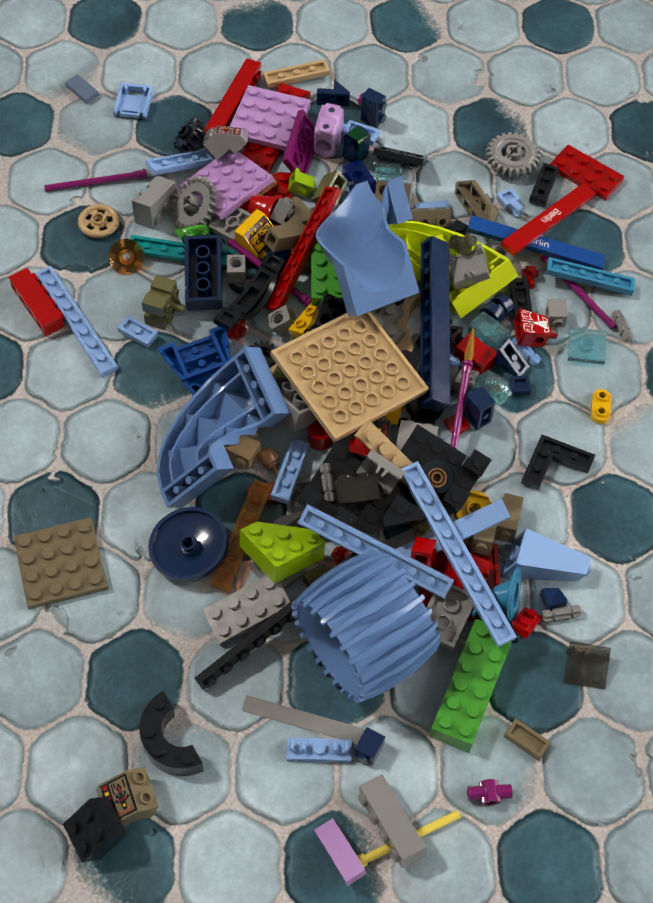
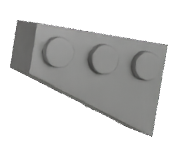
M158 175L147 185L148 189L146 191L142 190L139 192L140 197L138 199L133 198L131 200L135 223L153 230L161 222L163 214L168 211L171 201L176 198L173 194H178L175 181Z

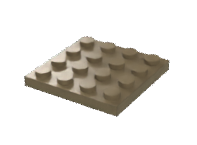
M92 517L13 536L28 610L108 590Z

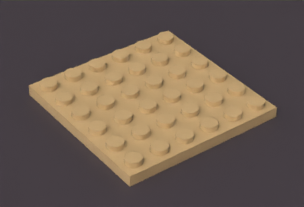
M371 312L360 316H348L346 313L272 350L270 353L271 357L334 443L359 430L366 420L373 422L424 395L429 390L428 386Z

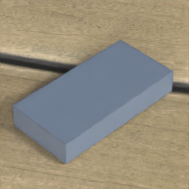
M78 74L65 82V86L86 104L99 96V92Z

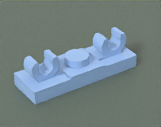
M288 738L287 761L351 763L352 740Z

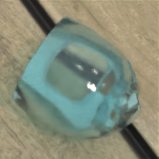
M487 370L478 377L476 389L482 386L495 400V406L506 403L512 397L508 381L498 374Z

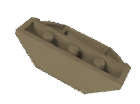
M476 180L456 182L454 194L469 217L473 215L497 222L498 209L492 204L489 195L484 192ZM483 237L485 242H489V238Z

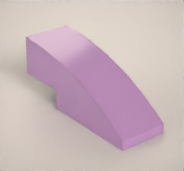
M333 818L314 829V832L347 886L366 875L365 868Z

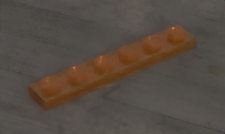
M254 479L228 540L227 554L221 565L216 569L210 587L226 593L230 592L246 554L240 547V530L255 522H259L273 485Z

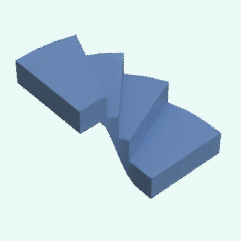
M244 347L212 375L188 401L166 434L159 452L157 478L167 508L186 506L234 468L225 447L239 445L240 435H255L258 427H274L290 414L260 347Z

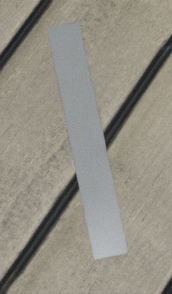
M248 695L242 711L342 740H352L356 744L363 733V728Z

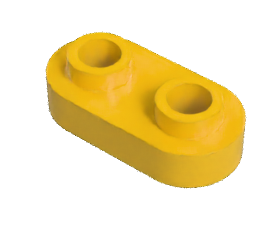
M598 389L593 393L591 399L590 416L594 423L605 424L608 422L611 414V394L607 390Z

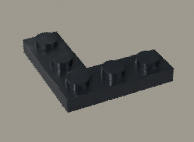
M541 434L521 483L539 490L552 460L589 473L595 454Z

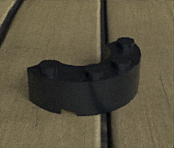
M160 692L147 704L140 720V737L148 759L161 771L175 774L176 776H191L203 772L202 761L193 744L186 747H178L168 743L163 737L164 729L168 722L175 718V714L165 692Z

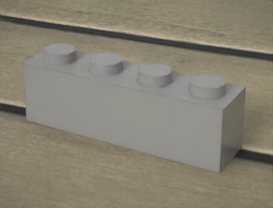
M383 774L359 785L360 794L358 799L363 807L366 806L370 812L368 816L373 825L377 824L382 842L384 844L388 843L393 861L395 863L399 862L401 868H404L426 857V846Z

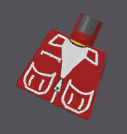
M519 309L514 319L517 345L543 347L549 338H557L558 329L549 327V321L546 316L525 309Z

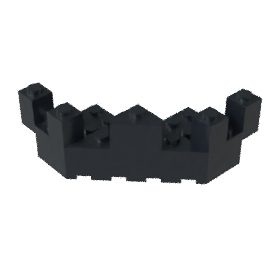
M418 424L400 450L412 463L418 461L421 468L434 460L444 461L452 468L455 476L453 484L449 486L443 496L438 497L449 517L462 509L471 494L469 492L476 481L482 477L492 459L476 449L467 457V455ZM336 441L323 463L330 464V474H332L333 492H335L336 500L333 502L325 500V492H323L321 480L322 473H320L319 468L295 503L303 511L308 504L366 535L427 522L423 511L417 505L409 488L400 480L389 496L386 497L381 485L376 480L370 477L355 476V473L365 459L356 453L350 452L347 447Z

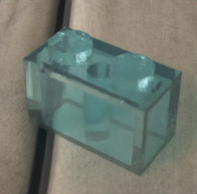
M374 160L372 178L389 181L395 177L402 176V168H400L399 164Z
M484 311L469 324L468 334H471L472 328H474V337H478L484 344L492 347L496 352L502 343L511 336L510 330Z

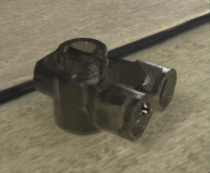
M453 235L448 241L449 248L455 250L459 255L468 256L472 252V246L477 243V237L473 235Z

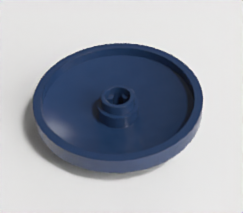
M185 507L167 514L157 523L151 533L148 549L151 561L161 575L176 582H194L209 576L221 565L227 554L229 541L225 526L217 515L204 508Z

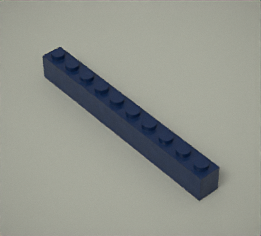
M431 236L421 243L420 377L429 390L420 396V406L439 412L450 406L451 402L450 253L448 242Z

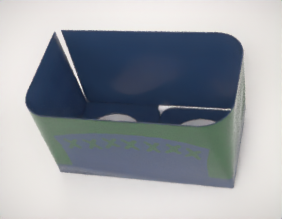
M360 125L344 135L343 158L354 166L365 160L369 155L371 133Z

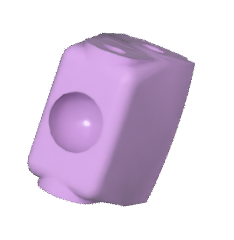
M330 103L321 106L314 130V152L319 154L321 158L333 157L340 145L344 127V110L341 109V106Z

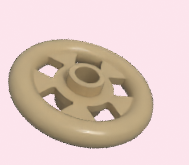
M95 204L87 207L80 213L78 218V226L81 232L92 238H104L116 231L120 222L117 211L104 204ZM88 215H91L90 220L86 219ZM112 217L113 222H108L107 218ZM91 225L94 229L90 230L87 227Z

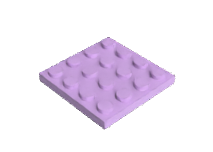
M248 85L229 127L242 128L248 134L247 142L285 151L297 112L304 109L307 114L311 106V100Z
M230 149L218 160L214 159L193 175L196 178L197 176L206 177L212 181L215 191H217V196H215L217 198V202H215L217 206L213 209V215L221 221L250 200L252 196H255L274 182L272 175L240 152L234 154ZM201 193L194 194L196 197L203 200V196Z

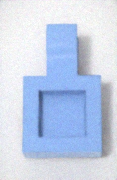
M512 188L497 193L496 199L505 210L510 208L515 218L522 216L520 210L523 207L520 204V197Z

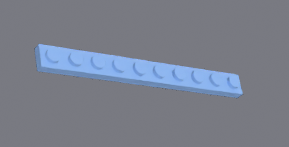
M417 461L401 468L405 471L402 478L417 505L423 511L427 523L496 647L498 648L516 639V634L419 462Z

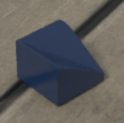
M559 588L541 589L540 596L546 610L550 609L552 611L554 608L566 607L567 598Z

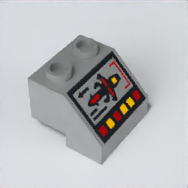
M217 126L215 129L212 127L205 133L203 145L218 160L229 149L234 154L247 144L248 134L240 127Z

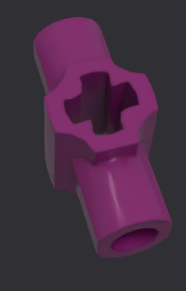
M494 779L480 781L479 786L467 787L468 801L481 800V805L494 806L500 804L501 799H512L513 797L511 784L499 785L498 780Z

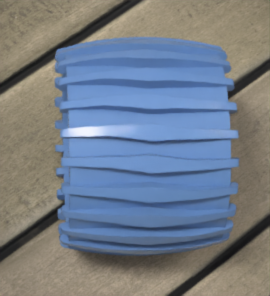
M379 550L365 552L329 570L305 589L291 606L293 611L292 617L297 618L295 626L302 629L300 633L301 639H307L309 643L306 647L307 650H313L317 656V659L314 661L316 664L321 662L326 669L323 672L324 675H330L334 679L332 682L333 686H340L342 688L340 693L344 696L348 695V699L355 703H360L382 694L405 680L434 654L441 643L439 639L441 636L440 632L435 630L438 626L437 621L431 620L430 617L432 610L430 607L426 609L422 602L425 597L423 594L418 596L413 588L416 585L415 582L409 583L404 576L406 571L404 569L398 570L395 567L397 562L394 559L388 560V555L381 553Z

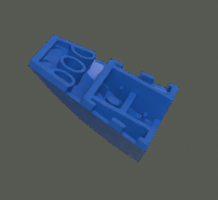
M220 326L210 329L209 336L176 347L175 342L157 348L158 352L192 395L231 359L227 330Z

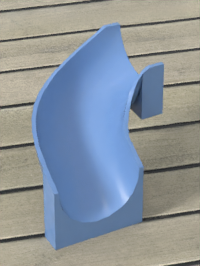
M402 176L395 177L387 182L383 191L382 203L375 197L368 181L356 184L316 231V239L325 257L335 268L348 316H360L419 293L406 242L393 233L388 226L413 219Z

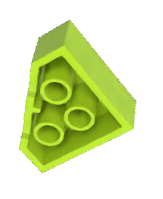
M255 522L240 530V547L275 584L324 558L325 541L310 529Z

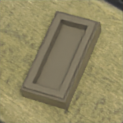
M516 718L503 736L538 761H540L551 745L549 740Z

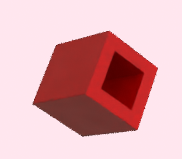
M417 536L411 550V558L432 567L436 557L437 540Z

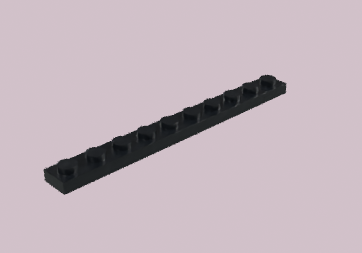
M352 552L349 556H347V557H346L344 560H342L339 564H341V563H343V562H345V561H347V560H349V559H351V558H353V557H355V556H358V554ZM296 598L198 674L194 679L201 689L213 686L218 677L222 674H228L237 662L247 659L252 650L262 647L266 643V639L271 635L278 634L286 623L293 622L296 618L292 617L293 611L291 606Z

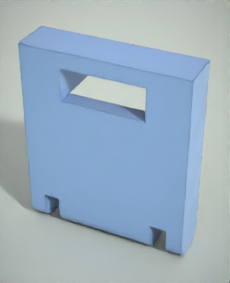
M121 83L113 115L118 116V113H120V117L138 119L142 115L143 119H147L154 93L153 86ZM129 92L143 93L144 96L131 95Z

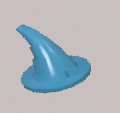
M520 568L515 569L510 580L491 589L501 610L507 611L509 624L516 618L521 591ZM475 607L471 613L472 618L479 615Z

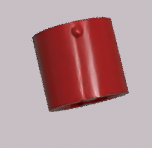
M316 420L308 426V443H310V447L314 450L323 451L332 445V439L319 421Z

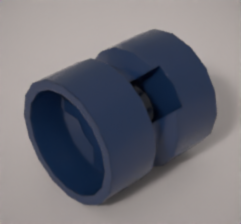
M497 293L480 310V315L488 325L496 327L514 310L513 302L505 294Z

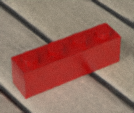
M25 268L8 277L11 288L45 337L64 327L63 319L65 317L62 311L56 309L53 298L47 296V291L43 285H39V280L35 273H31L28 268Z

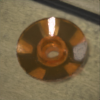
M121 239L111 246L108 254L109 263L118 273L132 274L141 268L144 262V252L136 241ZM124 254H129L130 259L124 260Z

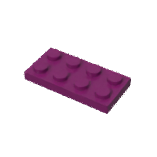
M304 109L297 112L282 159L284 165L287 166L291 173L298 168L299 172L308 174L314 154L315 125Z

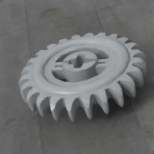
M508 132V135L502 133L501 136L497 135L491 139L490 143L487 144L485 153L488 165L492 164L491 169L497 166L496 173L502 169L503 176L508 171L509 177L515 172L516 178H518L519 172L524 177L526 172L530 174L531 170L535 171L541 159V151L538 149L539 146L535 144V141L530 140V137H524V134L518 135L517 132L514 134ZM506 146H508L507 149H506L505 157H504V156L502 155L501 151H502L503 148H505ZM523 149L525 157L520 160L521 150Z
M192 176L191 180L186 179L188 185L181 183L183 190L176 188L180 194H173L177 200L171 201V203L175 204V207H170L174 211L170 215L174 217L172 221L178 228L206 225L207 219H211L210 215L214 214L213 209L217 206L215 204L217 202L215 197L217 196V191H215L212 181L206 177L197 176L196 178ZM201 193L203 196V200L196 197L194 194ZM187 209L197 214L189 216Z

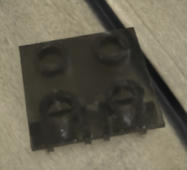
M569 641V647H567L566 651L567 661L563 683L605 689L611 648Z

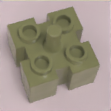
M156 275L150 286V291H147L142 301V309L145 312V324L165 330L167 325L172 323L174 312L184 313L185 306L180 305L177 282Z

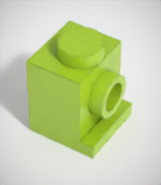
M296 168L289 178L288 191L307 198L310 192L315 190V177L299 172V169Z

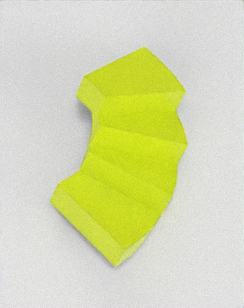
M405 221L399 224L388 225L393 233L406 242L417 281L421 280V243L429 237L434 236L448 242L449 253L452 255L467 254L480 243L460 233L421 222ZM482 243L481 245L488 263L489 279L456 290L452 281L451 269L449 270V308L459 318L464 317L518 277L510 259Z

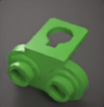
M202 224L178 228L174 232L185 243V236L210 235V228Z

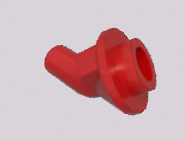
M526 266L525 269H522V276L528 277L529 289H534L535 283L533 278H538L539 270H536L535 266Z

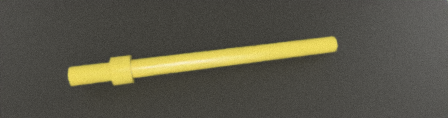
M458 810L451 812L416 829L421 838L460 819V813ZM387 843L365 855L361 853L357 857L363 867H366L369 862L390 853L391 849Z

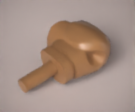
M269 447L261 450L257 455L258 461L263 464L267 471L272 469L278 477L279 470L277 466L279 462L277 460L279 455L277 451Z

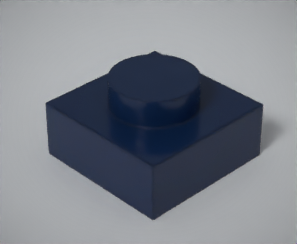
M529 375L510 376L511 396L530 395Z

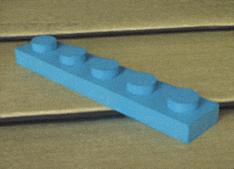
M551 257L548 258L546 275L631 296L634 292L635 278Z

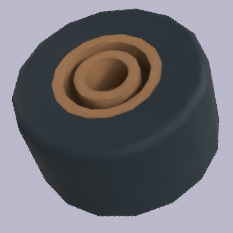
M439 460L430 461L422 467L437 496H443L449 486L453 484L455 478L452 468L444 461Z

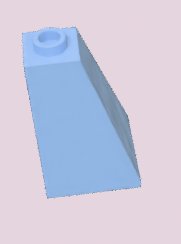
M526 528L515 538L514 544L510 543L501 577L510 578L513 576L515 569L520 568L521 579L579 581L589 574L591 557Z

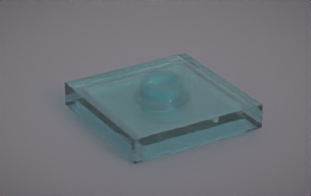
M570 327L568 361L604 365L606 361V331Z

